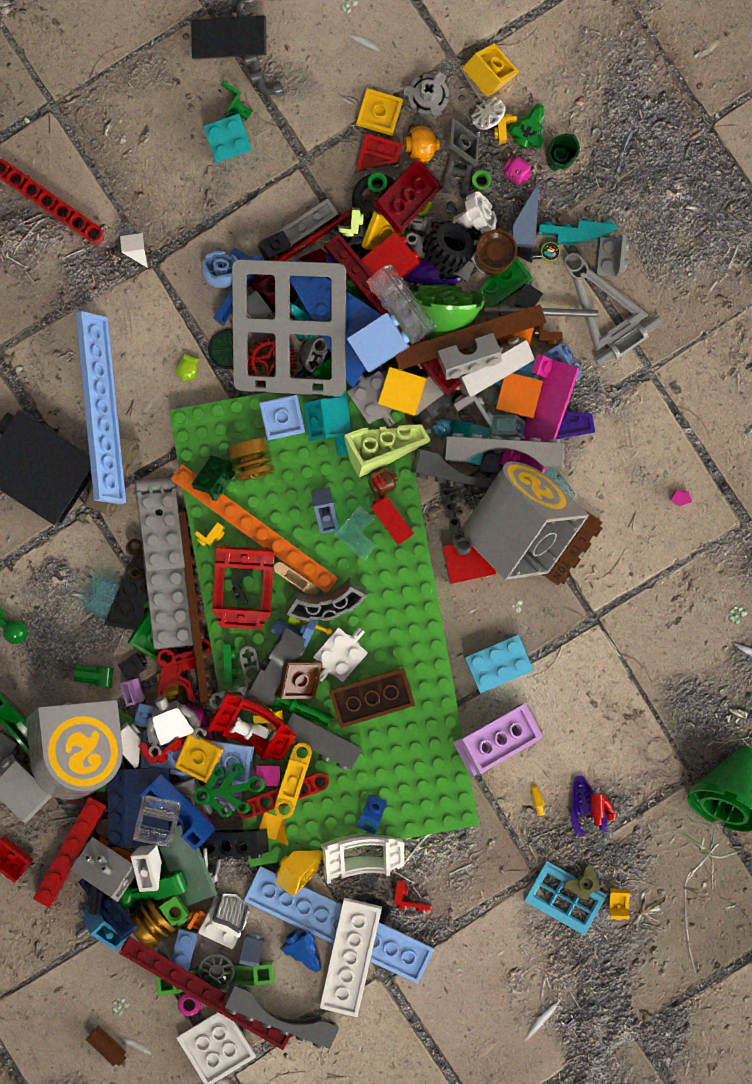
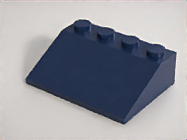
M119 768L116 775L108 782V847H139L148 845L170 847V811L162 808L153 809L139 796L160 774L170 782V769Z

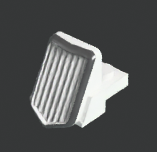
M222 893L219 896L215 895L198 933L233 949L247 923L250 913L247 904L237 894Z

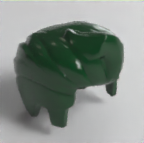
M560 134L548 145L546 150L547 165L551 170H564L576 161L580 153V144L574 134Z

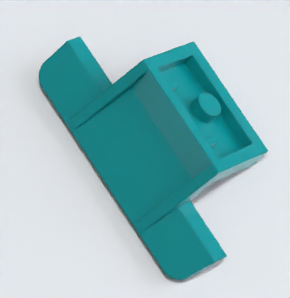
M346 391L340 396H329L330 399L303 403L308 440L317 441L335 438L337 455H347L348 451L344 435L352 431Z

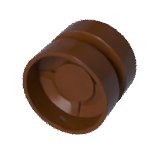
M494 229L487 231L480 237L475 246L474 261L477 267L486 274L498 275L505 272L517 255V245L514 238L504 230Z

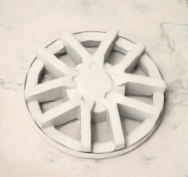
M496 97L486 101L482 100L483 103L476 105L477 108L471 117L473 124L478 129L492 128L503 118L505 105Z

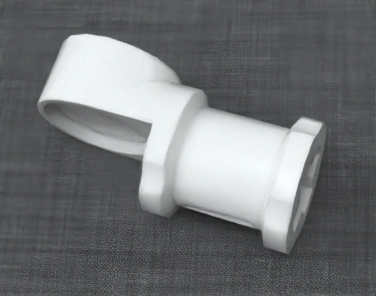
M239 716L236 717L230 728L231 733H239L247 740L253 733L268 739L271 732L270 729L262 725L249 724L242 721Z

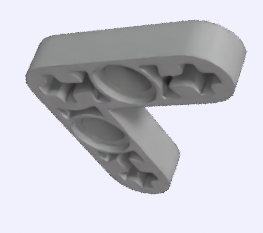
M246 646L240 651V661L246 686L225 691L231 693L239 691L244 696L249 686L248 682L252 680L248 678L247 671L250 668L259 671L258 654L256 649L251 646ZM246 649L254 653V656H251V661H256L257 665H250L245 668L244 663L248 664V659L243 657ZM225 691L214 693L211 696L210 705L213 709L217 710L218 705L214 704L213 700L216 699V696L222 699Z

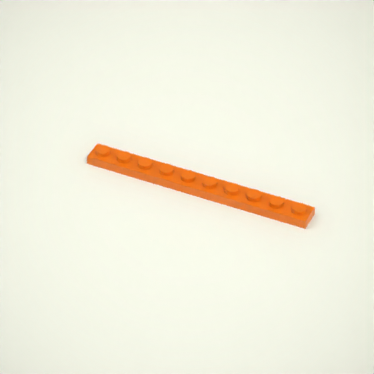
M183 464L179 467L171 478L173 482L263 548L268 547L274 550V556L325 593L331 590L339 578L224 494L217 501H213L210 494L193 489L192 482L197 477V474Z

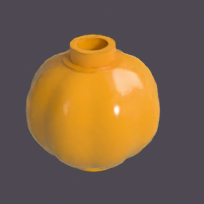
M426 126L414 127L410 130L408 136L404 137V151L408 152L412 160L419 158L422 163L427 162L434 156L436 150L440 149V139H436L433 131Z

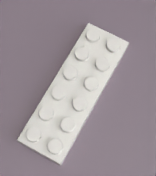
M344 898L320 1009L358 1017L382 906Z

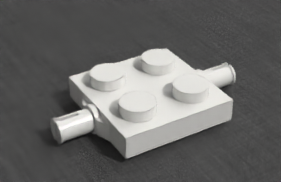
M338 627L313 656L317 661L323 663V670L319 677L321 682H323L328 674L336 676L343 682L368 654L358 642L359 638L365 633L360 627L352 636L346 634Z

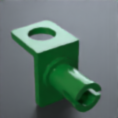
M223 80L221 86L236 96L224 116H227L229 111L239 112L240 116L247 121L253 110L239 102L240 99L238 98L241 92Z
M329 353L326 354L323 364L313 371V374L318 379L332 378V358Z

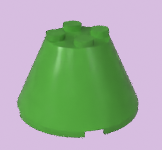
M448 285L418 286L417 291H413V289L408 291V299L421 333L426 340L471 327L485 304V296L474 290H470V293L461 291L462 287Z

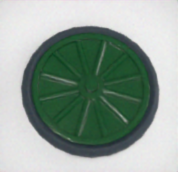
M232 329L217 332L209 342V357L216 366L222 369H234Z

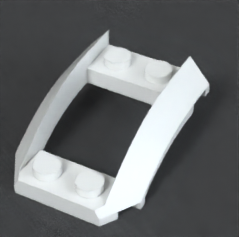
M353 834L320 844L323 850L324 862L322 870L327 884L331 883V879L339 876L343 879L363 873H382L388 877L390 876V871L394 868L400 869L404 866V842L401 838L379 834ZM363 845L383 846V857L358 856L344 859L345 849Z

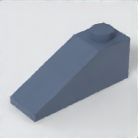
M539 188L533 190L513 224L512 230L508 231L514 238L517 247H535Z

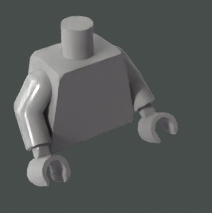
M165 696L158 697L155 700L158 708L152 711V716L149 718L147 726L149 745H151L149 754L152 757L153 749H158L159 756L162 753L161 749L157 746L158 743L161 746L193 733L195 739L200 740L198 737L200 730L204 736L207 735L206 730L200 728L201 723L194 710L186 705H181L178 701L168 703Z

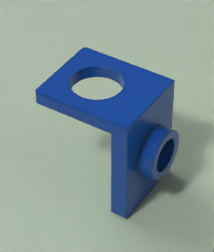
M369 795L357 827L375 834L387 801ZM363 822H369L373 827H368Z

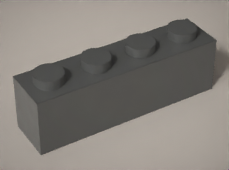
M293 712L287 723L296 734L292 742L293 744L296 741L307 743L312 751L320 753V758L328 762L330 759L336 761V766L345 771L348 768L352 770L362 751V747Z

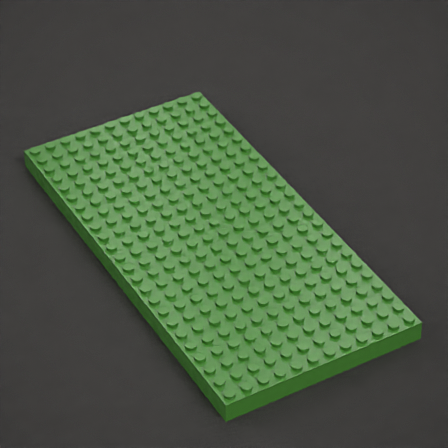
M383 371V372H381V374L383 375V377L385 378V380H386L388 371ZM375 373L366 374L363 376L366 378L372 376ZM348 381L346 382V395L352 432L361 428L372 430L379 429L380 427H386L387 429L406 425L404 413L393 409L389 414L396 423L391 427H388L383 418L377 419L368 425L347 394L354 387L350 386ZM313 384V389L323 390V384ZM267 392L169 410L178 465L180 467L183 464L198 475L211 455L230 461L227 451L228 447L258 438L266 437L267 440L259 402L297 395L305 433L267 441L269 451L261 455L262 458H272V461L264 465H273L275 470L263 477L252 480L236 481L234 476L223 494L339 578L330 591L340 587L349 577L365 585L367 597L354 610L339 615L338 618L333 620H318L317 625L324 628H332L333 633L339 627L343 632L351 636L360 627L365 633L359 638L358 642L368 654L343 682L336 676L328 674L323 682L319 680L315 699H298L299 702L332 714L328 726L307 718L308 720L362 747V751L352 770L348 768L347 771L336 766V761L330 759L328 762L319 757L320 753L312 751L305 777L317 772H325L329 777L328 787L323 791L297 800L292 816L283 819L288 846L268 838L269 852L262 854L261 858L251 859L248 856L250 867L280 862L284 856H289L293 851L321 850L323 852L320 844L343 836L373 834L357 827L369 795L387 801L375 834L407 839L479 826L471 778L453 744L454 741L463 737L416 475L411 473L413 465L412 453L410 452L384 466L390 471L394 470L398 481H396V489L382 497L385 498L387 496L414 533L413 536L398 546L371 509L373 506L372 502L380 497V495L374 494L369 486L368 480H370L371 473L358 477L350 462L349 455H337L335 438L317 441L308 440L303 403L330 399L327 395ZM231 461L233 467L240 464L239 461ZM242 470L235 471V475L241 473ZM330 487L339 531L320 535L311 491ZM183 489L218 689L221 692L244 687L246 685L240 661L241 649L246 646L254 647L258 654L259 664H261L279 637L271 632L276 620L279 619L287 623L289 615L286 614L285 604L295 589L303 591L273 570L271 615L265 621L260 630L220 627L216 616L212 612L216 547L227 544L229 547L265 548ZM217 522L225 527L223 530L225 532L224 536L219 542L215 540L212 546L208 544L203 546L196 540L198 537L194 534L196 531L207 537ZM274 556V566L278 562L284 563L279 558ZM226 567L223 607L261 609L264 570L253 569V573L237 581L248 600L247 603H243L241 597L237 598L232 590L234 585L231 580L251 569ZM320 589V591L318 592V594L325 593V592L322 591L321 589ZM300 623L295 627L302 629L304 623ZM315 628L304 653L295 660L317 661L313 656L331 635H327L324 631ZM223 644H232V648L236 649V659H233V667L237 668V679H234V683L225 684ZM246 649V653L243 654V657L248 659V664L244 663L245 668L250 665H257L256 661H251V656H254V653L250 652L249 649ZM404 667L415 706L340 728L329 690ZM250 668L247 671L248 678H254L258 671ZM279 684V686H278V688H277V690H276V692H275V695H276V696H277V693H278V691H279L280 684ZM239 691L234 692V694L243 696ZM273 703L266 706V708H271L272 710H282L286 724L293 714L288 713L287 710L281 707H273ZM241 708L237 716L242 721L250 724L254 723L253 716L257 714ZM257 723L267 728V723ZM271 730L268 739L265 740L269 742L275 730ZM227 737L229 743L242 744ZM296 741L295 744H291L282 760L274 761V758H266L265 761H262L261 757L254 752L252 774L257 764L281 765V786L285 775L284 771L287 769L282 764L289 762L287 756H291L294 746L299 742ZM299 747L296 751L300 758H305L308 755V751L302 747ZM318 776L315 779V783L318 786H324L326 779L323 776ZM305 783L302 784L300 793L307 792L308 787ZM265 786L260 792L243 791L242 801L280 786ZM261 798L262 806L268 807L271 805L270 798ZM288 804L279 807L281 814H287L290 811ZM251 805L250 810L246 814L252 813L253 807ZM274 809L266 812L277 816ZM264 813L247 819L241 816L243 829H259ZM363 822L364 825L373 827L371 823Z

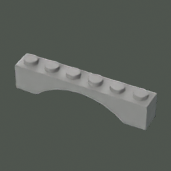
M452 433V437L447 436L446 461L467 462L483 452L508 449L527 454L537 460L543 467L563 468L564 443H560L559 439H549V442H541L540 438H529V441H521V437H510V440H502V436H490V439H483V435L472 434L471 438L463 437V434Z

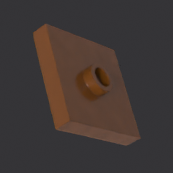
M285 660L278 697L280 699H315L323 663L321 661Z

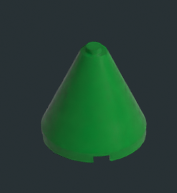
M744 746L738 748L691 787L687 801L697 814L713 823L714 819L724 822L723 828L729 830L752 832L751 747Z

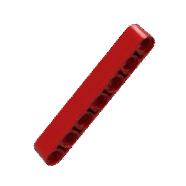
M0 159V166H6L5 171L0 173L1 181L90 243L98 245L103 242L104 232L98 225L14 166ZM20 176V183L13 184V178ZM31 187L37 188L34 195L28 194V190ZM52 198V204L44 206V200ZM68 209V214L65 217H60V210ZM79 219L83 220V226L76 228L75 222ZM94 230L99 231V236L96 239L90 238V234Z

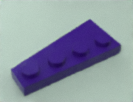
M565 412L556 439L595 433L592 413ZM514 414L517 435L520 437L527 417Z

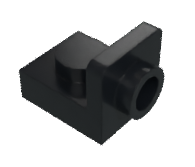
M137 652L119 663L118 667L126 680L129 681L148 669L146 667L148 662L143 654L139 655Z

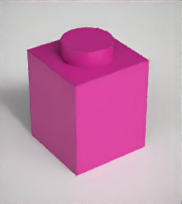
M257 764L256 769H253L252 776L262 777L265 781V786H280L281 765Z

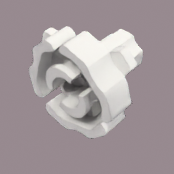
M479 191L467 195L465 201L466 211L453 217V223H459L461 227L464 226L466 228L465 230L475 227L482 234L496 229L497 218L495 212L491 211L492 205L489 200Z

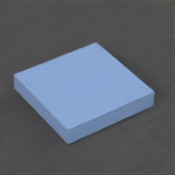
M297 395L259 402L267 441L305 433Z

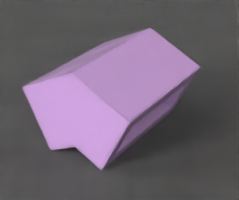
M139 678L120 683L126 707L146 701Z

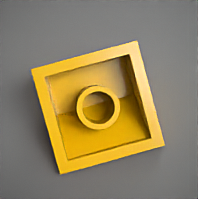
M495 43L475 53L463 67L467 76L476 83L480 91L487 97L497 92L519 73Z
M321 850L293 851L289 856H284L279 863L281 867L276 873L278 875L276 884L294 897L316 874L323 852Z

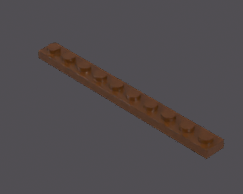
M185 511L178 512L185 564L184 572L199 705H203L209 702L208 699H211V689L206 684V680L209 679L208 668L204 667V660H207L206 649H202L201 642L204 641V631L200 630L199 622H202L201 611L197 609L200 597L199 592H195V585L198 584L197 574L193 573L192 567L195 566V556L190 551L193 543L191 536L188 534V528L190 527Z

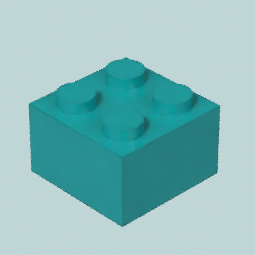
M239 112L202 124L216 163L252 151Z

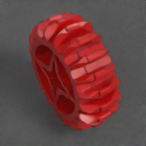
M269 336L266 337V343L260 338L259 342L261 345L259 346L254 342L255 351L251 348L248 349L253 354L252 356L248 355V360H251V362H248V367H252V369L248 370L249 374L255 373L254 376H264L256 368V362L266 366V376H272L273 371L276 369V364H272V367L269 368V364L265 361H269L272 358V354L274 361H276L275 336L273 342L270 341ZM271 347L267 356L258 357V354L263 349ZM290 350V356H291V355H293V354L295 353L294 350ZM290 357V368H297L296 364L291 363L297 361V357ZM290 370V375L294 376V372ZM258 380V385H261L263 381Z

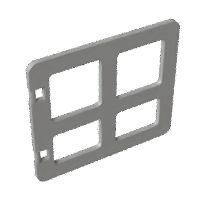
M245 259L235 261L232 265L233 368L235 388L239 391L327 396H340L346 391L345 266L341 263ZM248 274L273 275L275 277L274 319L248 317ZM290 276L331 278V321L292 320L290 318ZM248 332L275 334V376L249 375ZM291 334L331 337V379L294 378L290 375ZM256 380L266 381V387H257ZM313 383L323 384V390H314Z

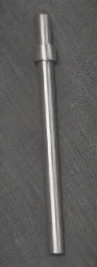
M499 305V307L484 306L483 313L505 316L528 307H508L507 305ZM542 308L544 316L598 317V310Z

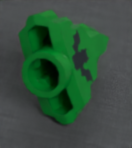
M539 103L529 110L526 116L520 117L516 123L510 125L507 133L515 138L514 144L523 149H528L529 146L541 149L544 141L542 137L544 128L541 124L544 118V106Z

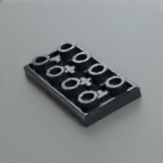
M264 15L191 20L192 59L194 60L267 55L266 16Z

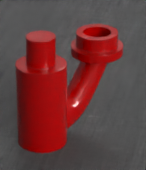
M601 793L591 794V818H594V825L596 826L602 825V818L605 817L604 808L607 812V820H617L618 813H614L608 798Z

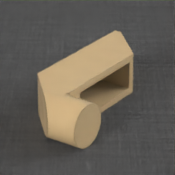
M278 562L275 564L274 571L306 594H318L320 591L317 586L284 563Z

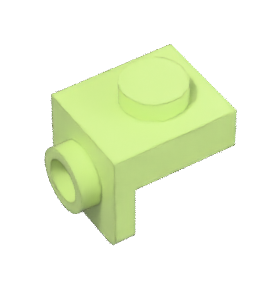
M352 207L350 227L339 226V232H342L343 236L358 234L359 225H363V213H360V208Z

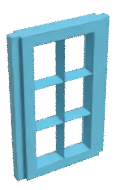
M546 861L526 895L524 902L585 935L607 894L600 890L590 893V898L596 901L591 910L577 902L578 897L575 896L574 900L560 893L564 883L575 880L577 877ZM547 873L561 881L556 890L542 883ZM540 886L554 893L549 903L535 895ZM557 896L571 903L567 912L553 906ZM575 906L589 913L584 922L570 915Z

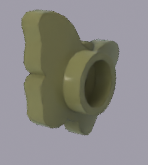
M588 865L584 869L582 876L566 882L564 888L572 894H576V897L584 901L589 899L590 893L600 890L599 881L596 879L597 876L593 866Z

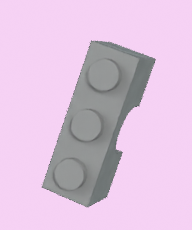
M491 333L476 338V351L470 355H464L459 352L457 345L439 350L438 361L446 380L458 378L469 372H477L479 369L495 366L502 362L501 349L494 334Z

